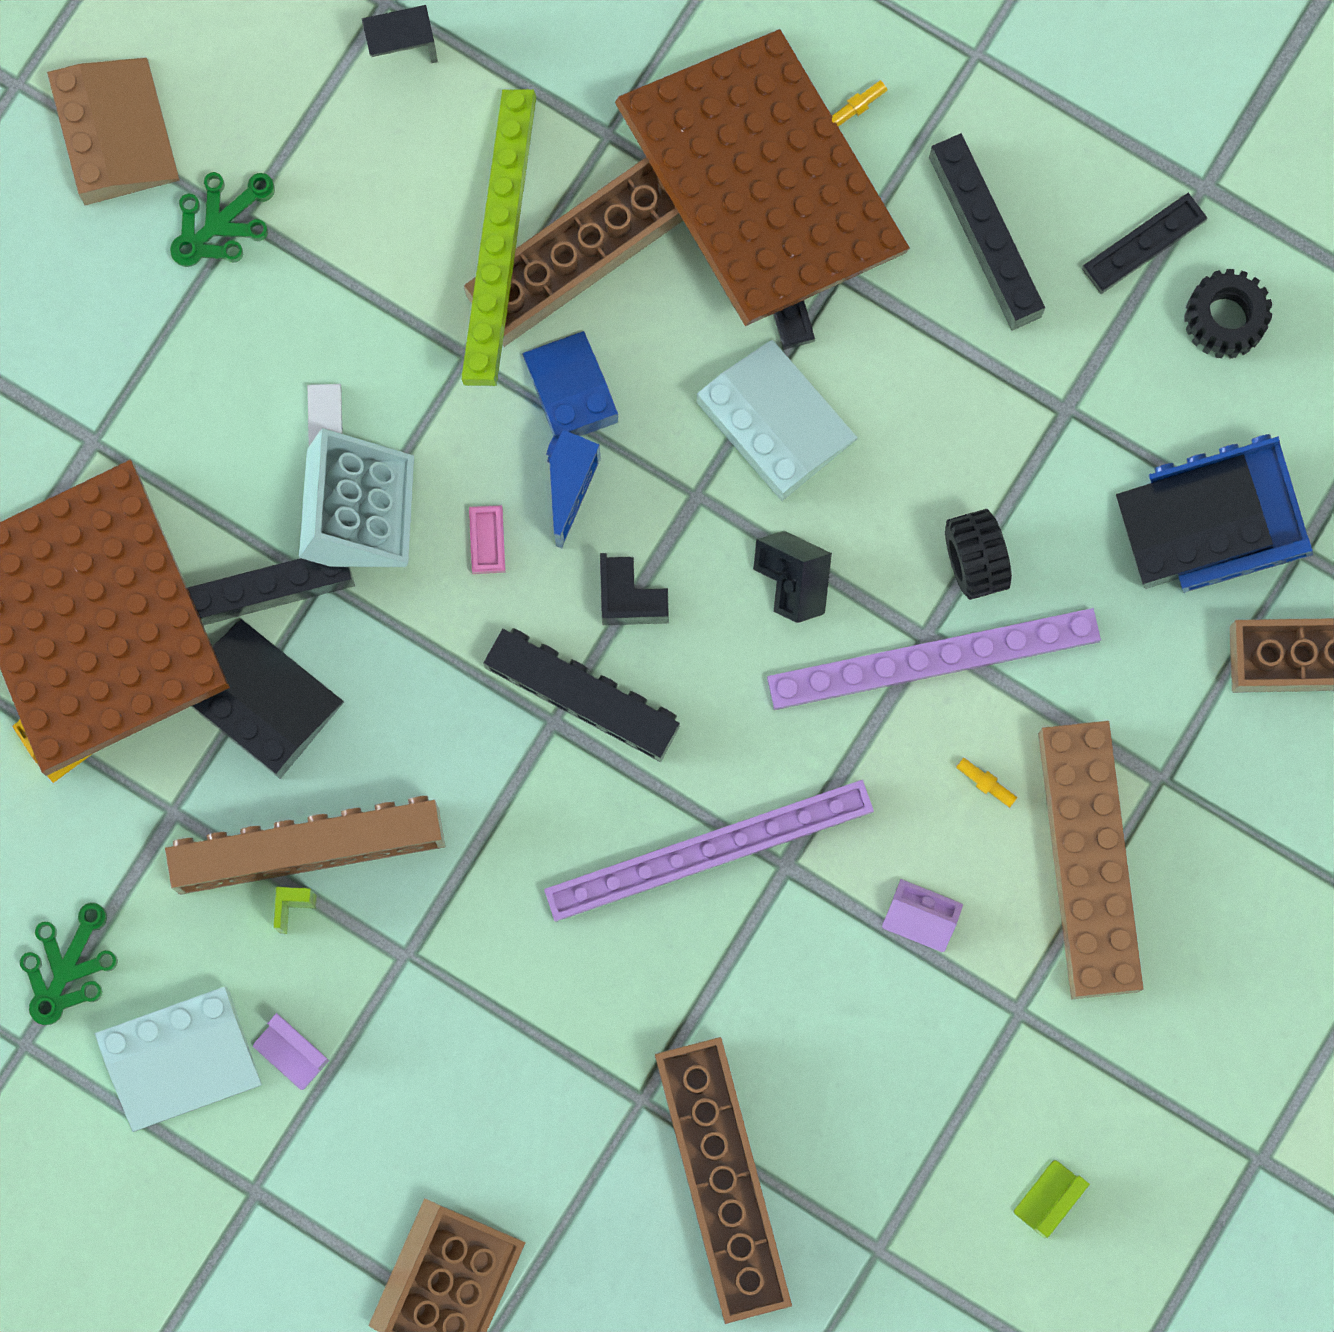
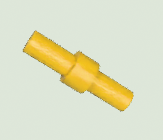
M880 80L862 94L856 93L847 100L848 104L832 115V122L836 123L839 127L855 114L859 116L869 109L868 105L888 91L885 84Z
M963 757L956 768L977 783L975 787L985 794L989 792L1009 808L1018 798L999 784L996 776L989 771L983 772Z

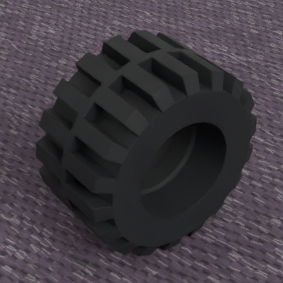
M1227 269L1225 274H1222L1220 270L1215 271L1210 278L1206 276L1201 280L1186 305L1187 311L1184 314V322H1188L1186 327L1187 334L1194 335L1192 342L1196 347L1202 344L1204 346L1202 352L1207 355L1210 351L1216 352L1215 358L1221 359L1225 354H1228L1229 359L1236 358L1239 353L1245 355L1252 347H1256L1269 327L1268 324L1272 319V313H1270L1272 301L1271 299H1266L1269 292L1266 287L1260 289L1257 286L1260 280L1256 277L1252 281L1246 278L1248 272L1241 270L1240 274L1236 275L1234 274V269ZM1220 299L1236 302L1245 313V325L1237 329H1228L1220 326L1211 315V303Z
M983 509L947 519L945 539L948 555L955 578L963 594L969 600L1009 589L1012 579L1010 559L1002 531L993 514L988 509Z

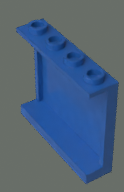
M1270 434L1261 435L1253 438L1250 445L1240 448L1238 444L1228 445L1219 449L1220 454L1207 457L1205 453L1194 455L1186 459V464L1174 467V463L1164 464L1154 469L1155 473L1149 474L1150 481L1153 483L1244 454L1272 539L1273 549L1178 576L1184 593L1313 556V550L1282 452L1279 436L1271 438Z

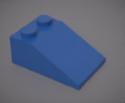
M584 331L522 353L553 437L559 438L562 429L575 435L583 436L618 423L617 409Z
M563 429L559 438L555 436L552 438L546 453L549 456L547 462L550 463L555 544L561 549L601 460L600 444Z

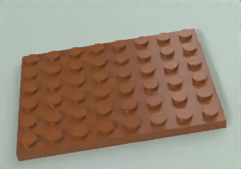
M781 29L625 93L616 99V106L745 326L904 255L910 249L836 123L832 122V115Z
M131 459L0 522V670L40 770L45 776L230 688L136 466Z

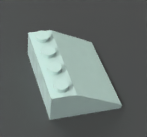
M770 340L721 373L697 393V404L781 501L786 499L858 439L773 340Z
M322 428L307 449L299 558L330 567H406L409 559L414 455Z
M226 987L95 1033L106 1068L132 1132L262 1086L231 993Z

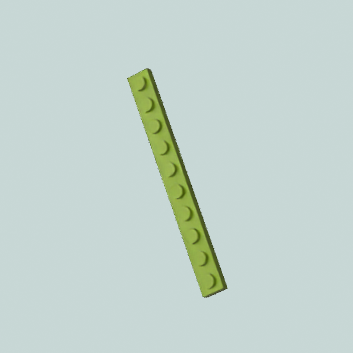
M534 89L502 90L461 377L464 386H497L537 97Z

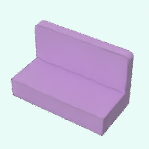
M900 879L882 928L937 951L945 952L957 925L963 904Z
M276 1013L267 1023L269 1027L255 1041L253 1047L299 1089L304 1090L330 1060Z

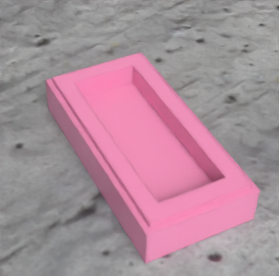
M502 505L469 507L472 574L506 573Z

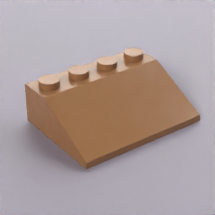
M147 58L82 63L47 72L78 194L84 205L180 181Z
M424 1198L368 1326L378 1332H487L525 1242Z

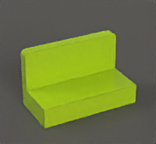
M276 887L274 929L280 934H287L289 907L316 909L317 895L310 888Z
M1053 1160L1017 1205L1013 1213L1043 1238H1048L1090 1184L1080 1175H1074L1057 1160Z

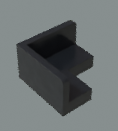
M426 5L362 18L371 57L428 45L431 62H438Z
M786 531L756 539L753 570L777 581L773 612L796 623L823 615L826 609L832 553Z
M600 553L602 625L669 623L668 588L635 589L634 557H607V553Z

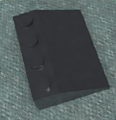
M1244 454L1116 494L1145 589L1177 580L1180 575L1274 548Z
M240 619L212 646L230 688L191 706V708L281 779L342 706L344 701L243 619Z

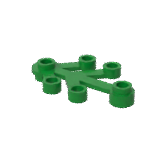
M216 172L207 174L204 178V185L207 190L205 226L196 234L195 214L200 209V203L193 194L183 195L179 200V206L183 212L181 235L173 240L170 247L173 260L183 267L194 266L201 258L226 259L229 262L235 263L243 257V249L239 242L231 240L226 242L224 246L207 245L206 243L214 236L247 237L254 241L264 240L268 235V229L264 221L254 219L249 224L230 222L255 200L265 202L273 197L275 186L269 175L265 173L254 174L248 181V188L220 212L221 192L225 187L223 177ZM210 180H220L219 186L216 188L209 187ZM258 181L266 182V187L262 190H257L255 184ZM186 201H195V206L192 209L184 208ZM262 226L263 232L261 234L255 235L252 233L253 227ZM184 245L192 246V251L189 254L181 253V248ZM237 247L239 252L235 256H229L227 254L228 249Z
M87 903L81 907L78 914L81 924L64 958L56 940V927L46 921L37 925L35 935L37 939L43 942L54 975L49 988L47 989L40 971L42 960L39 955L33 952L25 953L20 959V967L27 972L35 995L30 1002L29 1012L32 1019L38 1024L52 1025L62 1017L64 1009L86 1001L96 1002L101 998L103 993L102 987L94 981L84 983L81 990L61 996L68 982L102 970L109 972L117 966V956L108 950L101 951L94 959L77 964L92 932L101 929L106 924L107 913L101 905ZM90 910L97 912V919L93 922L86 920V914ZM45 926H50L52 929V934L48 938H42L40 934L41 929ZM105 955H111L113 959L109 967L101 965V959ZM29 957H35L37 961L36 966L32 969H28L25 966L26 959ZM92 985L96 986V996L88 998L86 996V989ZM44 1002H50L52 1006L48 1014H42L40 1011V1006Z

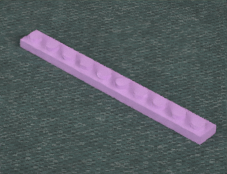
M1094 608L770 675L767 676L773 708L774 710L1099 643L1101 638Z
M860 780L544 889L554 921L558 922L873 813L874 810L864 782Z

